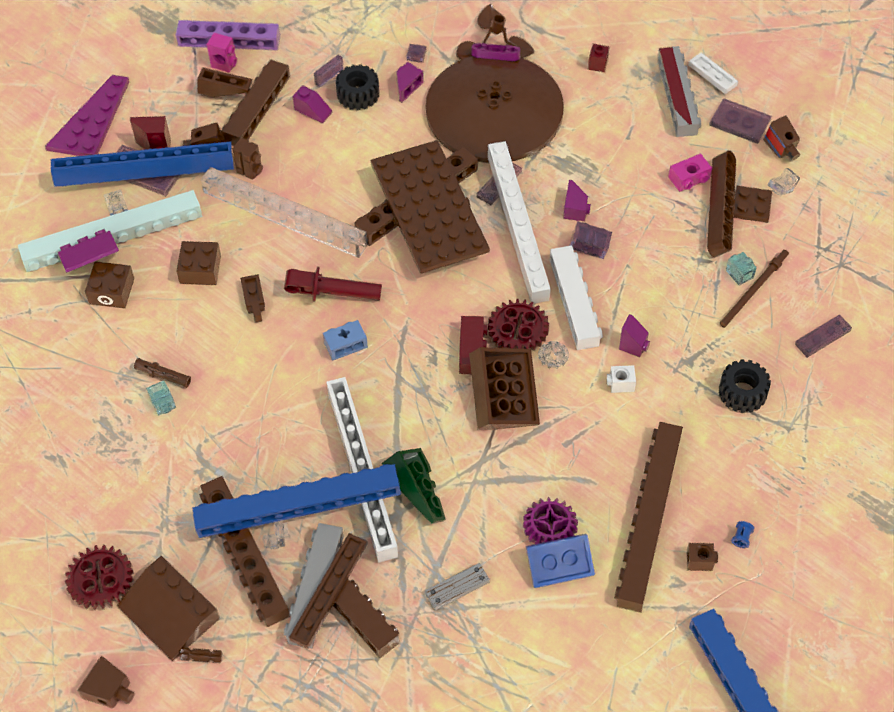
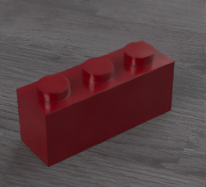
M461 316L459 374L472 375L469 353L480 347H487V340H483V335H487L488 324H484V316Z

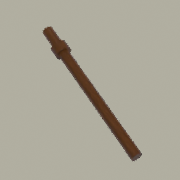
M782 250L777 257L770 261L769 267L720 321L722 327L725 328L771 274L782 266V262L789 255L787 250Z

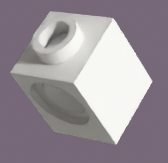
M634 365L611 366L610 374H607V386L611 385V393L635 392L636 376Z

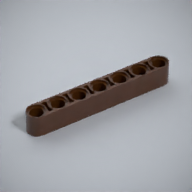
M730 150L712 159L707 249L714 258L732 250L736 157Z

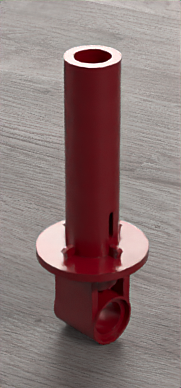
M317 266L315 272L298 269L286 271L284 290L293 294L312 295L313 302L316 301V295L319 296L320 293L380 301L382 284L323 277L322 273L319 274V266Z

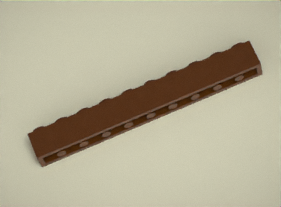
M659 422L658 429L654 428L651 440H655L654 446L650 445L648 457H651V460L645 464L644 474H647L646 480L642 479L639 490L643 491V495L637 498L635 508H638L639 512L638 515H633L631 526H635L634 532H629L627 544H631L630 550L625 549L623 562H626V567L620 570L619 580L622 581L621 587L617 586L614 599H618L617 607L642 612L682 434V426Z

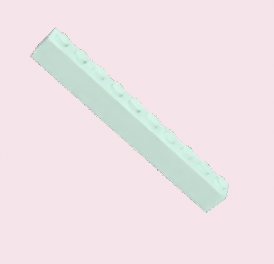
M194 190L19 244L18 249L26 271H34L61 262L58 252L61 251V246L69 243L71 246L78 244L77 240L88 236L89 239L95 237V232L105 229L106 232L110 231L115 243L118 244L202 217L201 208Z

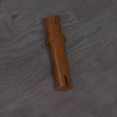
M137 358L134 363V369L148 373L150 377L156 376L186 388L190 385L191 376L159 366L157 362L151 363ZM148 367L159 370V372L148 369ZM166 373H167V374H170V375H173V376H175V377H178V378L176 379V378H173V377H171V376H168V375H166Z

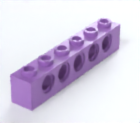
M179 20L176 31L178 47L207 48V43L213 33L232 37L235 49L278 50L280 40L279 24Z

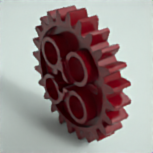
M516 299V303L509 300L508 305L502 302V308L496 306V312L492 311L491 317L488 318L489 337H492V343L497 342V348L501 346L503 348L516 349L531 348L535 351L536 345L541 347L542 342L546 341V336L549 334L548 316H545V311H540L539 305L533 307L534 302H531L529 305L526 304V299L522 303L519 302V299ZM520 314H523V316H522V318H521V324H520L519 330H518L517 339H514L515 334H516V329H517L518 323H519Z
M97 545L94 546V551L86 548L87 553L85 555L79 552L80 558H73L75 564L68 565L71 572L65 573L68 578L65 580L68 586L66 589L71 594L72 600H76L78 605L83 603L86 609L92 605L93 610H96L97 606L100 605L104 610L107 603L113 607L112 601L120 602L119 596H125V589L129 590L131 588L129 582H134L131 576L134 574L131 568L132 564L130 560L127 561L128 557L126 554L122 555L120 549L115 552L114 546H111L109 550H107L106 545H103L101 550L98 549ZM97 561H99V569L101 571L100 580L103 588L102 593H100V585L97 581L99 579V574L96 565ZM108 564H113L111 567L105 568ZM87 568H92L90 571L84 572ZM115 582L113 586L107 587L109 583ZM94 586L92 590L86 591L88 587Z

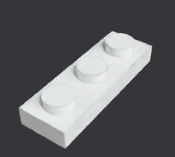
M702 53L689 61L688 66L724 94H727L738 85V81Z

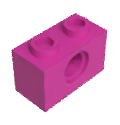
M213 33L207 43L211 68L230 73L237 64L233 38Z
M700 153L671 165L668 177L678 191L681 192L685 189H691L697 184L707 182L710 179L712 167Z

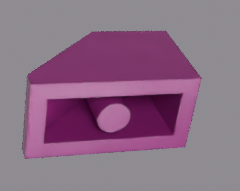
M409 62L399 67L396 73L399 101L401 103L424 83L423 70Z
M304 85L293 95L295 111L322 124L332 114V109L321 96Z
M569 180L563 219L585 222L586 215H590L591 204H587L588 196L573 180Z
M631 314L628 315L622 327L619 350L641 357L643 351L646 352L650 345V341H648L649 332Z

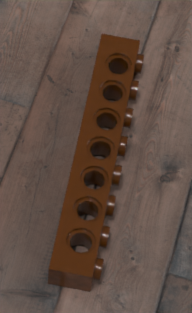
M465 147L453 152L447 158L458 183L478 170V159ZM387 199L354 222L355 233L368 246H371L398 227Z
M223 476L200 485L202 493L199 496L202 503L211 504L222 499H234ZM249 528L218 534L219 538L223 536L225 540L223 546L227 554L231 553L233 556L231 562L235 571L240 570L242 574L239 578L243 587H248L250 591L247 595L251 604L256 603L258 607L256 614L260 622L264 621L266 626L269 627L289 618V608ZM232 533H238L236 536H230ZM241 549H247L243 553L238 552ZM248 566H255L251 570L246 569ZM258 582H263V585L259 587L254 586ZM266 599L272 600L268 604L263 603V601H265Z

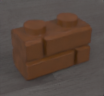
M244 138L239 139L232 148L236 171L253 180L263 170L259 147L253 142L249 143Z

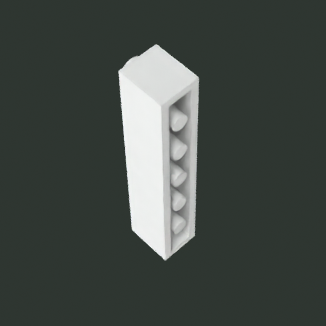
M572 245L550 249L551 267L576 349L582 350L599 347L600 339L603 337L602 330L596 324L598 322L597 314L592 311L593 302L592 298L587 295L588 286L582 279V267H578V254L573 251Z

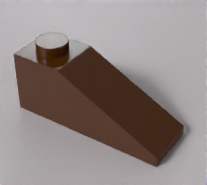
M202 67L197 78V94L221 97L248 93L252 79Z

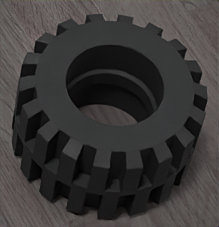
M353 64L351 67H344L345 70L341 69L335 80L339 103L343 104L345 108L349 107L350 110H360L362 108L365 110L368 109V106H373L378 101L380 95L379 78L374 69H369V66H362V64L357 66Z
M741 359L739 362L733 361L732 365L728 364L722 373L719 396H721L722 402H726L728 408H733V411L741 410V413H745V411L750 413L754 409L758 410L767 399L771 385L770 375L766 373L764 367L761 368L757 362L756 364L752 363V360H748V362H745L744 359ZM736 383H747L751 385L753 389H741L736 385Z

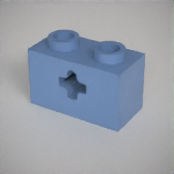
M358 320L329 329L323 333L324 344L332 361L368 348L367 337Z

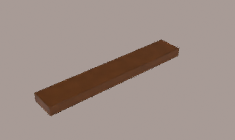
M348 533L290 634L289 641L309 649L368 544L366 540Z

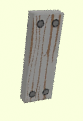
M478 563L425 590V594L433 608L437 610L490 583V579L481 564Z

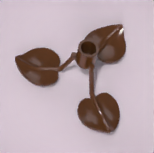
M492 4L487 5L480 12L477 19L478 25L483 29H489L482 43H486L491 32L496 35L503 32L506 45L519 47L521 58L534 53L533 47L524 39L518 36H511L509 40L507 39V28L504 27L506 18ZM464 41L459 44L456 56L460 60L472 57V45L475 43Z

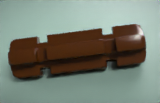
M182 648L180 652V658L184 661L192 659V661L210 662L212 660V663H220L223 657L221 650L210 652V649L193 648V650H190V648Z

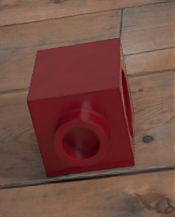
M593 43L589 55L588 70L605 73L610 46Z

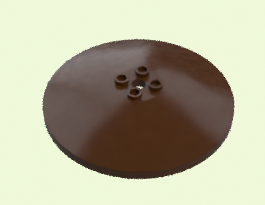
M474 56L460 60L438 75L432 83L426 98L427 122L438 141L452 152L465 147L478 159V162L489 163L488 144L506 141L511 161L526 158L540 151L556 136L564 113L563 96L553 77L537 64L521 57L516 61L477 58ZM496 96V97H499V98H498V99H492L491 97Z

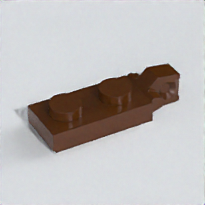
M259 274L241 277L248 314L253 313L255 323L262 322L261 311H265V302Z

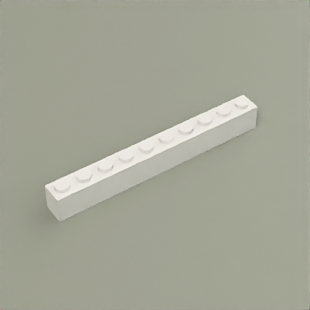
M506 141L488 144V160L530 302L535 304L549 301L550 285Z
M346 377L327 381L328 395L351 473L359 472L362 469H373ZM383 499L361 503L378 563L398 558L397 544Z

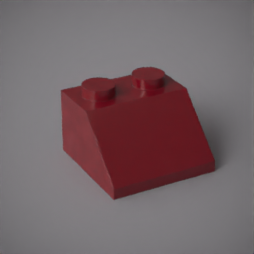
M166 116L130 117L135 141L144 150L170 147L171 137Z

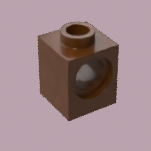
M714 543L688 544L686 551L687 571H713L714 564L718 563V551H714ZM699 555H704L707 559H701Z

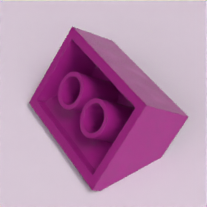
M105 229L95 232V237L89 239L88 236L78 239V244L71 246L69 243L61 246V251L58 252V255L67 273L118 252L119 249L111 232H106Z

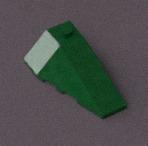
M421 448L397 451L382 462V465L395 464L400 491L431 524L446 520L440 498L434 492L436 487L435 481L430 479V464Z

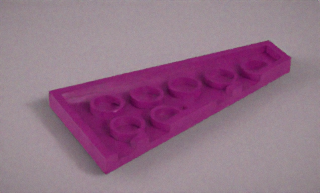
M111 75L45 145L46 151L74 156L98 154L127 89L129 78Z

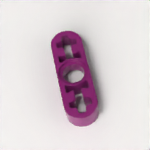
M475 43L472 45V56L516 61L520 59V48L516 46Z

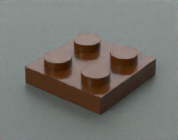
M737 185L734 200V218L768 223L772 190Z

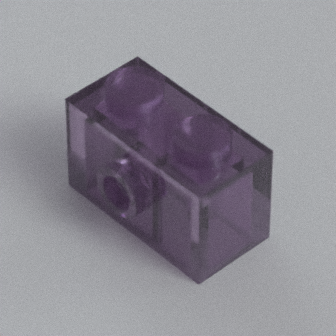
M577 221L569 246L572 245L573 250L604 259L609 248L612 232Z

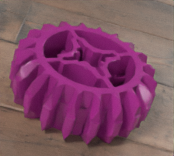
M549 497L546 502L541 498L539 504L533 502L532 508H527V514L523 518L525 536H529V541H535V544L575 536L574 534L578 530V520L576 519V512H572L571 505L566 507L565 500L558 503V498L551 501ZM549 519H550V522L553 524V525H552V529H551L550 525L548 524V523H549Z

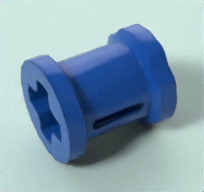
M739 521L736 524V534L732 537L731 542L739 548H748L750 545V535L754 532L755 528L749 522Z

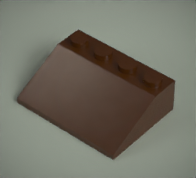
M480 347L469 353L477 429L496 430L540 425L531 349Z
M162 555L144 570L117 605L172 662L180 655L182 648H188L220 619L217 608Z

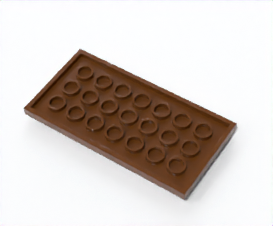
M438 140L370 160L374 173L420 274L490 252V247Z

